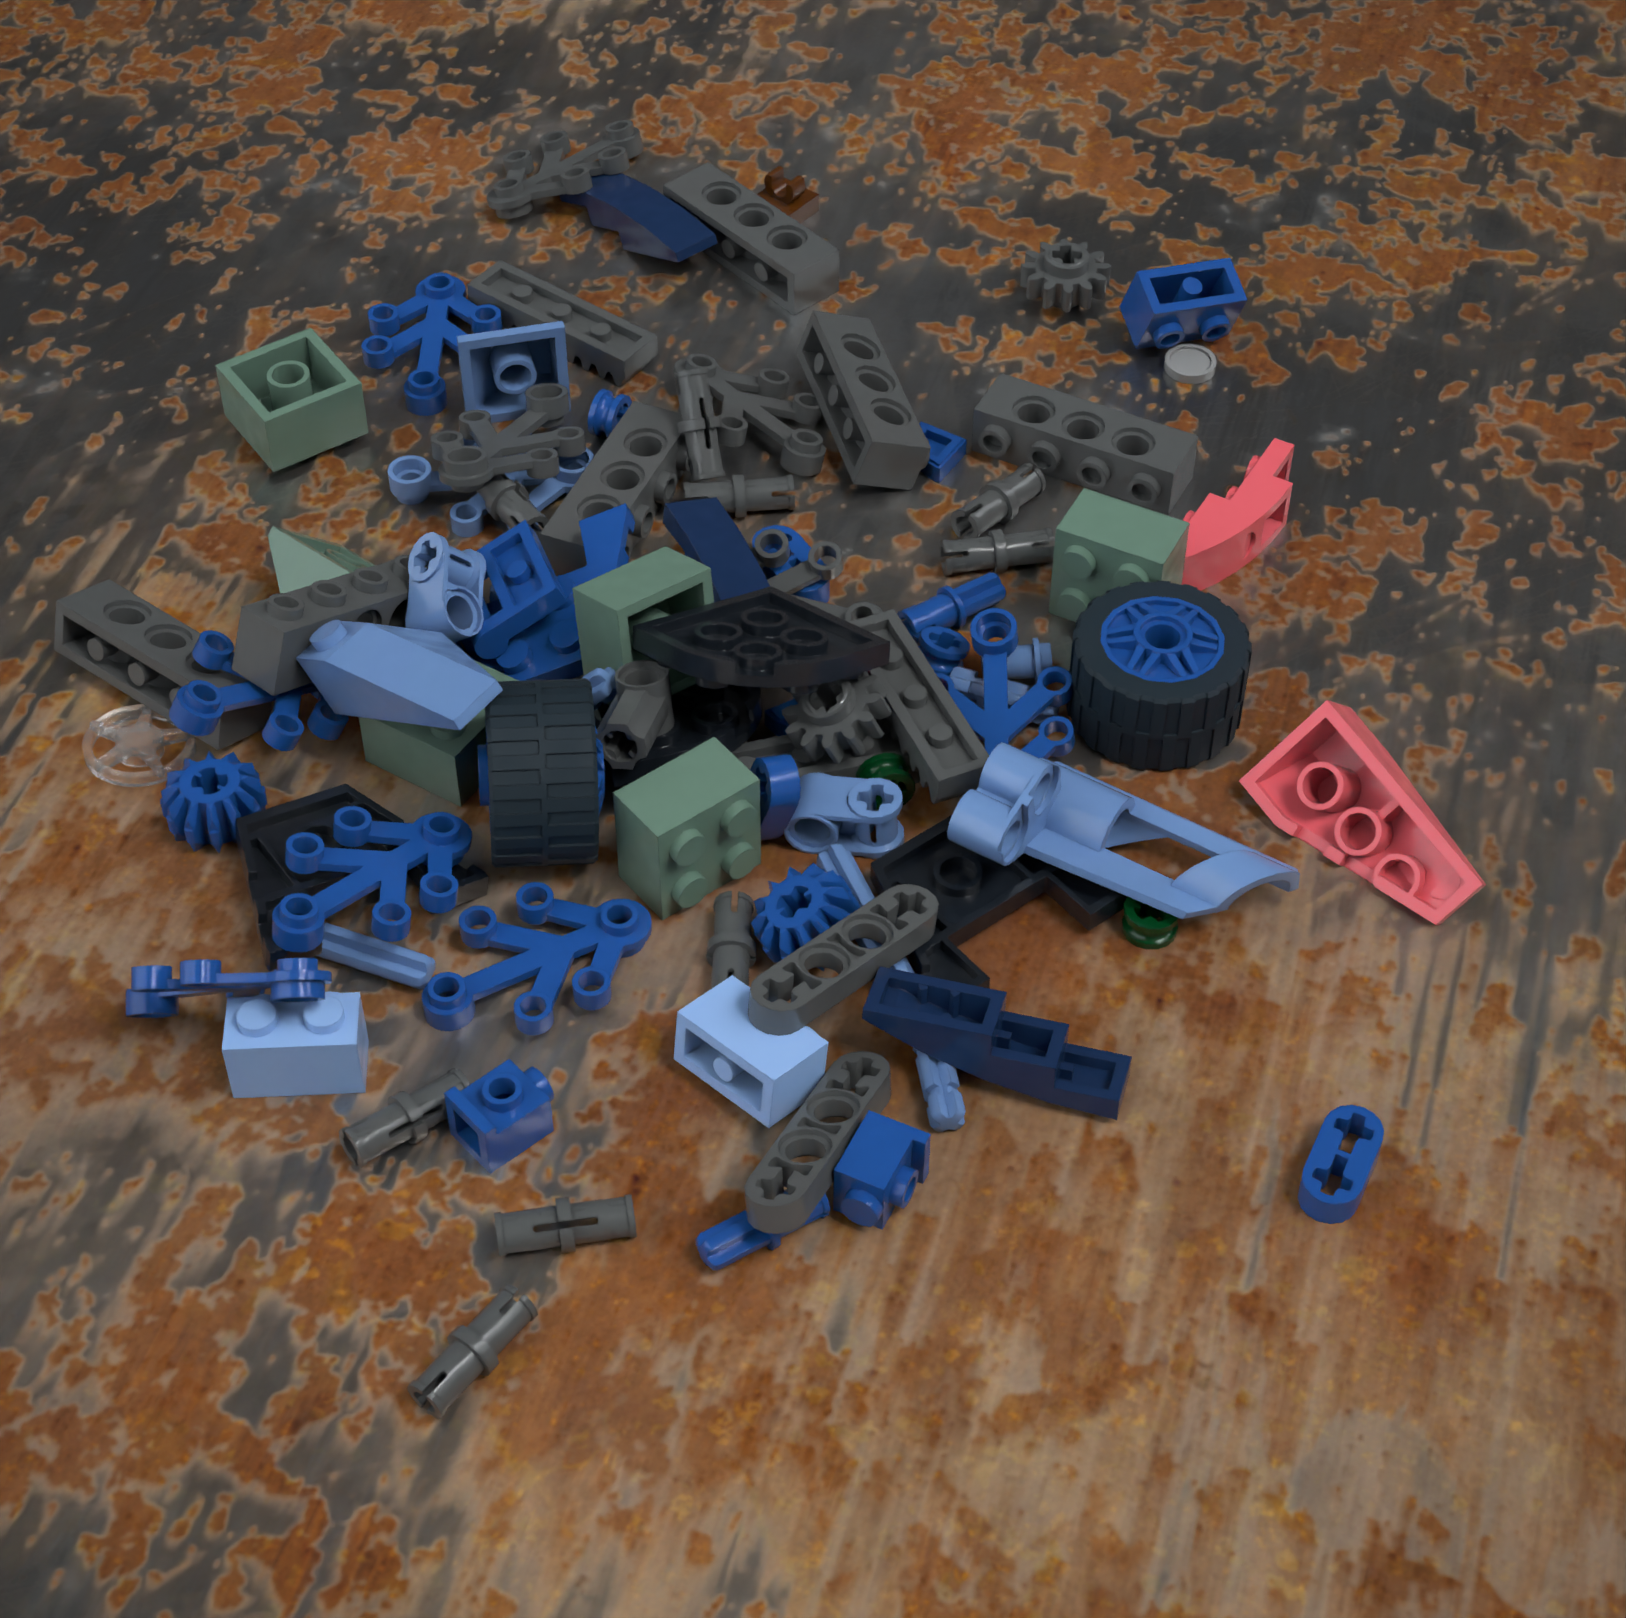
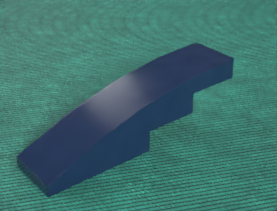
M622 173L591 176L593 187L590 190L574 195H559L561 202L587 207L593 226L618 231L623 250L680 262L718 244L715 233L683 207L652 187Z
M717 497L665 503L662 523L684 550V555L711 567L714 602L770 587L762 568L741 531Z
M879 966L862 1010L863 1020L920 1052L985 1081L1048 1103L1117 1120L1130 1076L1132 1056L1069 1044V1024L1005 1011L1007 992Z

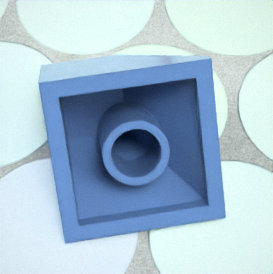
M563 321L456 336L465 411H487L491 415V423L516 420L527 411L525 391L531 386L542 383H556L565 386L568 389L569 411H571L566 336Z

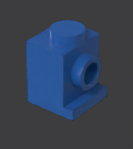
M508 1059L463 1090L459 1091L454 1086L444 1093L450 1134L490 1174L554 1131L551 1109L554 1093L546 1077L535 1067H530L523 1072Z
M868 1110L834 1169L833 1210L844 1214L849 1220L865 1227L875 1226L883 1230L895 1206L904 1209L914 1193L917 1182L923 1184L929 1174L931 1134Z

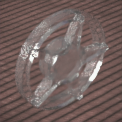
M143 704L129 705L112 710L89 723L90 727L85 732L82 741L84 761L88 769L95 776L108 783L125 787L155 785L167 781V772L182 770L185 758L193 760L197 749L196 736L188 734L178 727L159 729L152 725L153 719L174 724ZM138 719L136 723L125 727L117 725L125 721ZM100 736L114 741L115 746L99 759L95 757L93 747ZM186 741L182 752L173 761L163 766L160 759L165 752L164 746ZM121 762L130 767L149 766L152 770L125 772L112 769L111 767Z

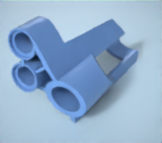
M1004 742L999 743L986 760L977 790H968L958 802L947 830V838L950 841L1003 866L1011 864L1024 853L1180 919L1228 910L1229 906L1238 897L1265 883L1272 884L1287 892L1299 889L1300 873L1297 868L1059 761L1052 762L1048 759L1038 758ZM1168 837L1211 858L1194 865L1173 880L1105 848Z

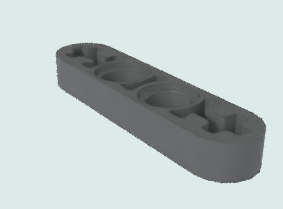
M902 884L891 887L759 974L752 981L747 1013L750 1022L758 1030L778 1036L792 1034L802 1029L874 979L879 966L890 968L928 942L935 931L939 906L936 896L918 885ZM866 938L875 940L882 946L869 949L859 947L851 941ZM823 967L832 969L839 975L833 978H821L811 975L807 970Z
M867 1051L850 1052L834 1061L746 1181L744 1186L746 1214L748 1222L755 1229L764 1233L780 1234L795 1230L806 1222L834 1182V1169L868 1110L881 1114L890 1101L892 1095L891 1071L889 1062L883 1056ZM831 1117H842L848 1119L846 1121L837 1123H827L820 1121L822 1119ZM802 1156H816L821 1158L817 1161L807 1163L790 1161L794 1158ZM784 1187L788 1188V1194H784Z

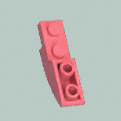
M1274 438L1261 457L1257 455L1252 457L1246 469L1244 480L1239 488L1232 486L1225 498L1209 493L1196 512L1192 510L1187 512L1183 521L1190 523L1182 585L1186 584L1197 587V590L1200 591L1211 587L1239 571L1273 542L1287 522L1293 483L1289 482L1294 444Z

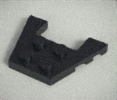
M348 784L339 785L236 818V842L264 963L270 972L277 969L278 959L310 958L322 953V943L315 949L307 952H290L276 945L272 939V914L275 907L287 895L304 893L313 896L352 874L331 871L299 874L291 871L285 864L286 841L290 836L300 832L313 833L323 840L324 847L392 851L399 847V845L368 842L358 847H347L339 844L334 839V814L337 810L346 806H358L366 809L371 814L372 821L404 823L403 819ZM423 863L407 871V874L419 888L421 878L427 874V866ZM458 864L452 867V875L458 881L456 906L487 895L489 876L482 869L474 864L467 868V870Z
M952 815L873 861L870 868V880L878 895L896 885L912 884L929 890L937 898L939 906L934 935L928 942L908 955L917 974L990 988V977L958 949L957 946L1042 893H1047L1088 931L1123 910L1127 898L1123 894L1024 853L1011 864L1003 866L964 848L947 838V830Z

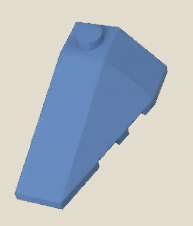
M332 620L319 627L309 639L311 645L296 657L334 713L340 715L461 730L503 691L494 677L442 632Z

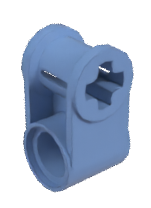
M429 532L420 537L414 544L408 560L409 589L408 606L405 616L406 628L442 632L453 643L476 635L481 630L484 621L482 609L483 585L487 569L484 556L472 549L461 551L449 546L446 538L435 532Z
M820 772L808 773L800 777L801 792L799 804L784 830L786 840L794 848L810 854H819L826 851L831 844L840 843L853 856L878 859L905 842L904 827L897 820V815L903 807L902 791L892 781L883 778L864 779L832 776ZM877 795H880L882 797V804L879 807V811H877ZM874 826H876V842L871 840Z

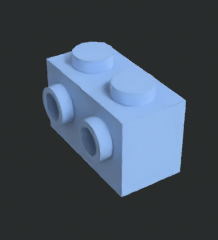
M732 975L677 1011L674 1060L767 1128H770L800 1107L825 1074L829 1042L808 1026H804L792 1034L779 1036L758 1030L750 1022L747 1014L750 987Z
M329 991L325 992V1000L314 1002H273L269 994L227 998L222 1053L233 1098L366 1093L369 1039L360 992L339 993Z

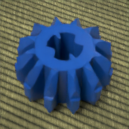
M209 751L205 760L198 762L185 758L182 770L167 772L166 788L161 790L162 798L160 799L162 813L167 819L169 831L174 835L176 841L187 840V843L190 844L194 852L207 844H211L220 853L224 843L230 841L237 843L235 837L236 818L265 810L268 804L265 787L261 785L259 773L255 770L253 763H241L234 752L222 759H216Z
M812 863L801 874V872L789 867L785 880L780 883L768 881L769 896L754 901L757 916L751 922V925L754 928L755 936L763 945V951L775 963L781 961L859 909L860 904L844 878L837 875L834 870L826 872L815 863ZM817 967L822 971L825 970L823 967Z

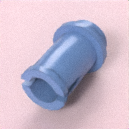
M1032 638V644L1017 645L1014 652L1007 657L1008 680L1035 678L1036 684L1040 672L1053 666L1050 642L1039 643L1038 638ZM981 656L982 678H983V676H984V672H983V657Z

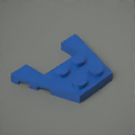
M626 503L579 521L587 565L569 573L556 576L568 602L554 610L546 618L537 621L509 639L506 651L494 659H484L478 656L470 637L461 640V643L473 660L519 681L573 679L584 675L572 588L628 563L629 556L625 551L628 534L634 533L635 519ZM499 599L487 603L491 615L503 609Z

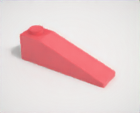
M1326 700L1239 780L1275 826L1323 853V856L1351 870L1372 883L1378 890L1435 925H1441L1486 886L1485 882L1390 753L1351 707Z

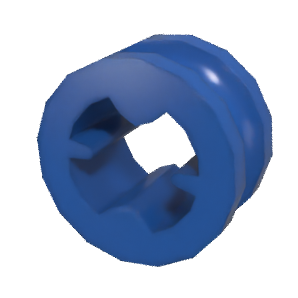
M606 389L599 390L591 403L588 413L587 424L589 433L598 437L606 433L608 438L632 404L630 396L619 394L614 398L612 391Z
M929 626L924 628L919 635L920 646L918 647L935 673H943L950 676L954 667H964L962 659L968 655L970 644L960 633L941 626Z

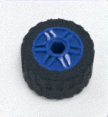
M1171 581L1134 582L1124 587H1115L1106 591V594L1101 597L1094 598L1088 603L1087 609L1078 616L1075 630H1073L1069 670L1072 676L1073 696L1066 707L1077 735L1082 736L1085 739V743L1094 751H1099L1106 755V758L1143 770L1149 768L1158 769V771H1168L1180 767L1189 768L1199 765V762L1203 760H1210L1220 754L1221 749L1224 746H1228L1235 738V732L1240 726L1252 655V643L1249 641V631L1245 623L1240 621L1239 615L1230 606H1226L1221 602V599L1211 593L1197 590V587L1186 584H1174Z
M586 678L498 682L503 691L485 707L486 745H477L480 806H489L492 865L495 868L594 864L598 860L599 814L603 801H605L603 743L596 738L598 732L595 726L591 682Z

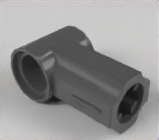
M655 660L629 662L615 672L617 694L597 728L598 733L596 734V738L603 743L604 759L609 762L613 769L633 770L638 760L647 757L656 737L669 732L674 727L675 718L669 669L660 666Z

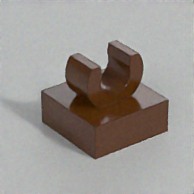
M781 166L776 167L765 176V188L757 193L758 196L764 198L800 224L819 211V194L807 189L804 178L800 175L792 180L784 178V168Z

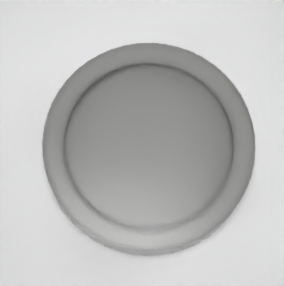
M1181 344L1172 347L1166 353L1164 370L1175 381L1185 384H1200L1214 376L1217 359L1214 353L1206 347L1197 344Z

